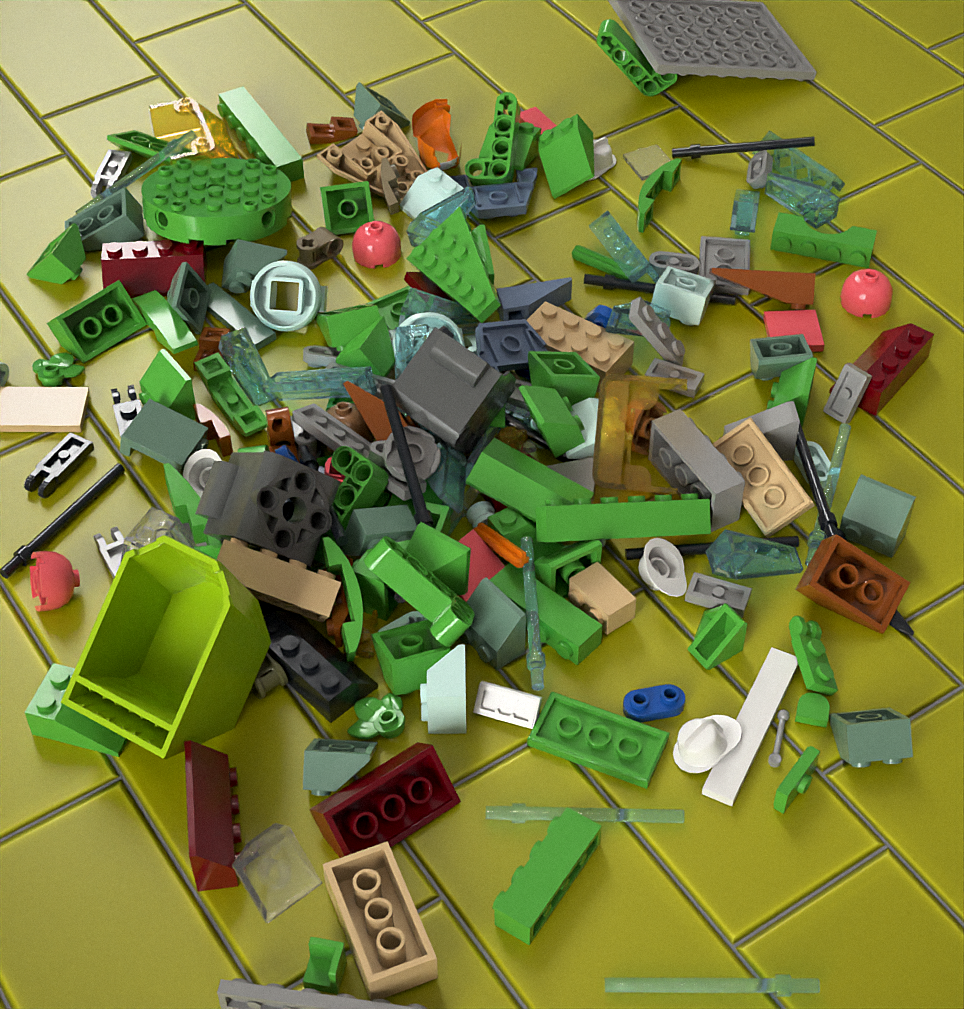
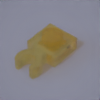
M515 427L503 428L494 437L516 450H519L528 441L527 430H516Z
M373 610L371 618L363 619L361 638L356 654L357 658H375L376 651L371 634L378 633L379 628H377V610Z

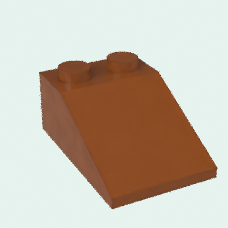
M348 380L344 382L343 385L377 441L387 440L392 430L384 402ZM398 410L403 427L413 426L421 428L409 415L405 417Z
M835 534L821 541L795 590L818 605L883 634L910 582Z

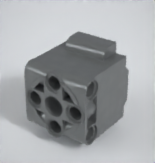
M442 326L440 329L434 327L402 374L391 385L396 405L400 410L457 451L468 455L477 446L481 436L515 391L514 384L516 378L509 371L502 375L483 359L453 339L454 335L445 326Z
M232 452L229 462L214 461L195 514L208 519L203 533L221 542L224 539L230 541L231 538H237L247 542L249 549L257 552L261 548L278 554L277 559L288 563L290 559H293L311 568L322 534H325L331 527L332 518L330 511L340 482L274 452ZM289 498L294 505V514L289 521H286L283 517L282 508L285 501Z

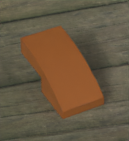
M331 116L330 124L307 123L306 127L310 144L334 143L356 136L358 132L354 118Z
M204 327L199 338V350L193 361L194 371H197L194 362L215 353H219L225 360L230 329Z
M199 403L194 404L196 422L208 427L206 439H215L223 457L231 455L233 452L231 436L226 426L212 411Z

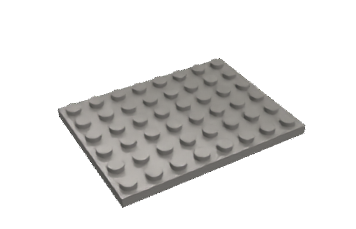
M608 0L654 71L658 74L666 75L670 73L682 76L693 74L703 77L707 75L719 77L737 76L739 78L757 77L759 79H796L798 81L814 80L816 76V70L763 2L738 0Z

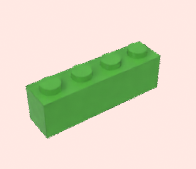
M509 563L490 579L495 586L526 614V629L533 633L537 640L547 643L554 648L562 658L569 659L578 666L601 644L602 624L521 568H517Z
M568 807L560 817L555 816L549 824L547 836L543 841L538 840L534 844L529 855V861L525 866L520 865L514 872L511 886L506 892L501 891L496 897L492 907L494 909V925L530 945L600 845L602 826Z

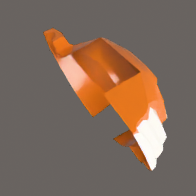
M435 99L427 102L417 109L412 116L413 136L418 138L420 160L428 168L432 169L438 167L441 170H449L450 168L457 167L460 162L461 149L458 157L449 134L451 115L448 113L450 112V105H448L447 99ZM435 150L448 153L447 162L439 163L435 157Z

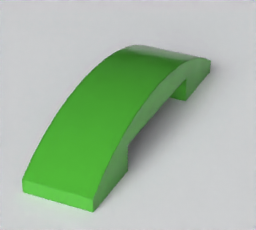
M676 158L665 163L655 170L643 184L638 201L637 227L639 232L643 233L652 221L654 200L661 190L671 192L679 181L682 159Z
M219 353L194 362L198 374L214 402L238 432L247 437L267 428L266 416L257 405L253 406L232 378L230 367Z
M325 537L322 540V553L326 570L334 575L340 574L351 622L343 623L341 631L347 660L350 662L354 661L362 632L363 604L361 591L354 570L347 557L330 537Z

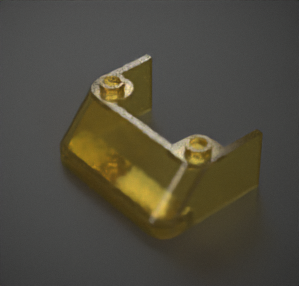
M183 97L179 100L149 106L154 137L164 138L201 130L203 137H199L192 142V152L171 156V165L176 164L180 159H189L191 161L212 158L240 159L223 120L197 101L189 97Z
M610 374L601 381L592 478L600 488L634 494H672V497L679 496L678 488L651 486L649 471L643 466L630 465L635 409L648 410L653 408L658 402L659 389L688 391L687 379Z

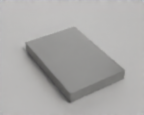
M701 236L698 275L716 280L713 292L748 295V289L713 276L709 272L710 268L750 270V240Z

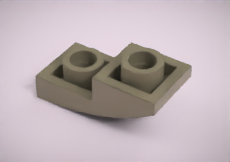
M386 157L382 159L381 182L390 214L393 215L400 211L398 202H401V198L396 190L398 188L397 178L400 175L395 164L390 165Z

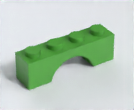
M779 212L773 229L770 249L869 268L877 230L852 226L842 233L825 234L810 228L803 216Z

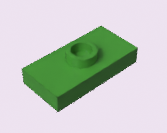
M809 746L803 752L777 788L773 804L774 809L784 814L798 793L804 794L808 790L813 779L811 775L816 769L820 754L818 749Z

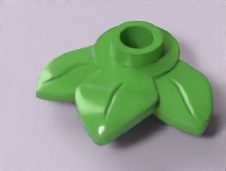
M69 353L55 354L50 360L38 359L32 365L33 372L38 374V379L46 387L59 386L63 383V378L76 377L85 370L84 366L73 364L74 357Z
M388 693L381 701L373 697L357 701L354 705V710L359 720L347 730L348 734L355 738L366 740L379 734L388 739L399 736L405 727L401 698Z

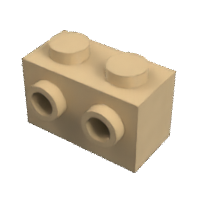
M598 561L570 578L568 593L570 602L602 624V631L606 635L635 618L636 598Z

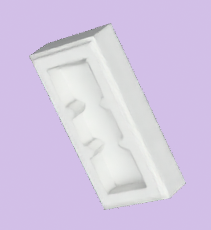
M481 681L473 713L533 729L538 718L542 697Z

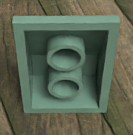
M126 187L65 221V230L73 223L78 226L84 252L102 250L103 243L136 242L144 236L142 206Z

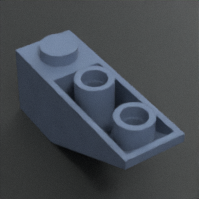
M572 278L496 289V294L501 304L497 308L500 320H527L545 301L559 307L571 299Z

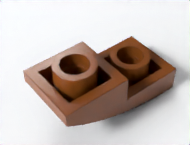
M339 581L341 585L340 593H337L335 599L336 605H333L331 610L332 618L326 619L328 637L334 636L337 648L342 647L344 644L341 634L343 623L351 622L342 581Z

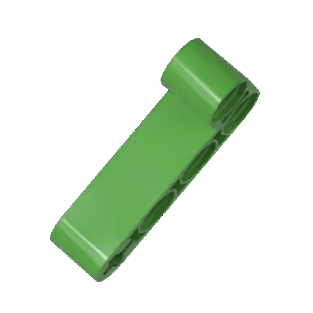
M606 19L601 22L596 39L598 46L645 96H655L677 81L678 74L667 73L666 75L656 73L639 46L616 21Z
M504 92L496 99L489 158H474L465 165V173L473 186L512 183L521 110L517 98L510 92ZM504 127H510L508 131H501ZM508 149L506 153L498 154L500 150ZM482 170L479 175L473 176L475 171ZM506 171L504 175L496 176L498 172Z
M341 446L334 451L331 462L332 466L345 476V479L338 488L333 506L344 531H346L353 509L373 507L388 483V474L382 467L375 464L365 455L348 446ZM331 529L322 534L313 560L324 566L325 561L322 553L323 538L330 537L336 543Z
M383 536L365 556V565L375 575L432 622L430 631L444 646L451 647L472 625L475 616L473 609L393 539Z

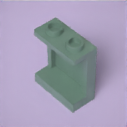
M149 399L121 435L119 452L130 457L134 450H137L163 464L170 463L183 476L184 466L188 458L201 449H207L209 440L206 439L208 427Z

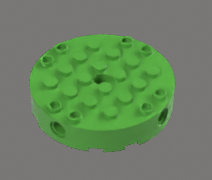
M236 158L180 159L176 164L159 167L158 171L145 179L141 187L143 215L147 226L162 237L188 244L191 240H204V245H226V240L240 239L249 242L258 240L281 230L287 225L288 217L291 218L292 216L291 182L282 171L278 170L276 166L260 163L259 159L254 158L247 160Z

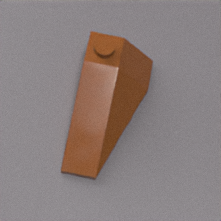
M710 268L709 274L783 304H791L790 309L806 310V305H813L816 273Z

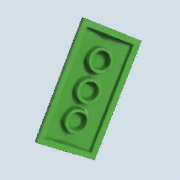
M137 130L107 135V140L118 148L168 166L176 164L180 159L196 160L211 158V156Z
M496 438L481 452L465 482L536 522L535 506H545V500L563 499V505H573V499H592L595 494Z

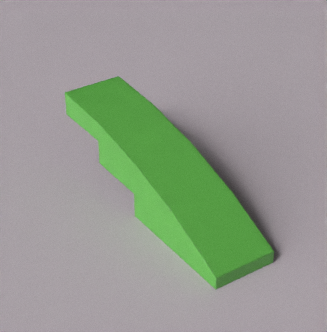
M156 290L132 298L139 312L143 314L147 325L154 330L156 339L173 354L198 345L196 338L182 318Z
M170 463L163 464L165 481L177 525L189 523L194 544L206 542L207 545L222 544L218 539L203 533L208 519L195 514L201 498L188 481Z

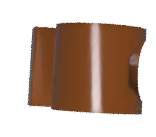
M288 406L265 410L269 446H275L277 442L282 440L289 441L290 444L288 446H295Z

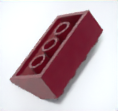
M174 240L103 243L101 255L103 289L120 280L130 298H135L154 290L165 297L170 289L172 278L182 262H187L206 283L207 256L204 240H191L189 244Z
M912 323L883 331L853 363V365L872 375L858 407L876 416L929 357L934 334ZM835 384L830 388V390H829V393H830V394H831V392H832V390H833Z
M191 740L184 741L189 859L197 891L239 886L238 873L244 872L242 852H236V844L242 843L240 823H235L234 815L240 814L238 794L233 795V787H238L237 767H230L229 757L225 753Z
M417 742L309 810L324 839L339 858L387 841L391 848L459 804L461 800L434 746Z

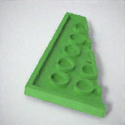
M459 206L419 246L415 247L406 259L480 323H483L501 304L495 288L490 282L489 273L483 264L484 260L477 242L471 233L472 229L466 220V214Z

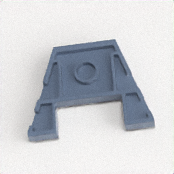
M537 167L526 168L523 171L516 170L517 182L470 187L467 175L449 177L467 191V208L478 219H493L500 216L516 217L527 213L537 181Z
M526 319L479 323L475 329L477 356L498 372L529 368V351H547L545 341Z

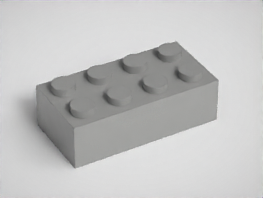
M681 409L652 420L648 460L680 498L681 494L698 493L699 499H710L711 532L738 521L745 487V480L742 474L735 471L728 463L725 455L719 453L712 445L708 436L703 435L696 427L694 421L688 418Z

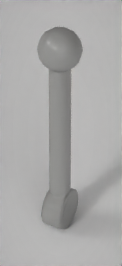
M780 710L777 714L779 724L774 750L768 758V763L772 767H778L781 764L782 758L779 753L785 722L790 717L787 710Z

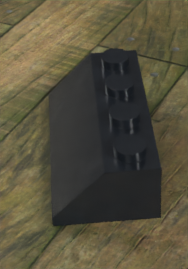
M272 611L264 617L271 639V644L267 651L268 654L283 668L288 684L330 723L351 709L357 701L365 698L378 688V684L353 661L348 662L347 656L301 615Z

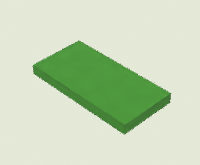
M551 692L527 739V746L647 789L668 743L670 733Z

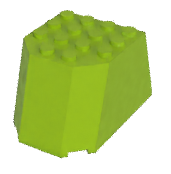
M163 535L156 538L155 542L139 549L125 552L61 703L163 759H168L185 751L184 741L191 740L201 744L234 729L271 644L259 601L220 561L169 536Z

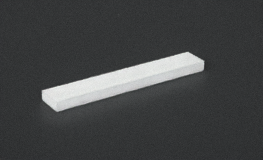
M771 647L736 719L742 730L741 740L733 750L713 766L703 786V795L733 806L799 666L796 656Z

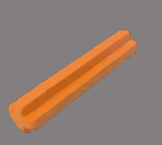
M479 523L477 527H473L474 531L491 550L515 567L523 568L524 564L529 562V557L526 556L524 550L485 523Z

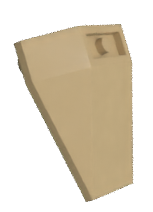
M383 111L365 122L363 133L340 149L333 143L318 153L316 157L333 173L353 183L369 181L370 191L384 198L381 182L382 159L387 157L390 165L395 164L400 175L397 178L398 188L396 190L401 201L416 178L427 172V169L399 125Z

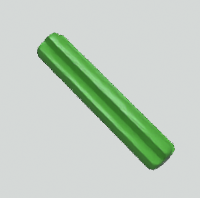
M576 245L572 251L573 259L610 275H615L620 279L637 281L640 277L639 270L583 246Z

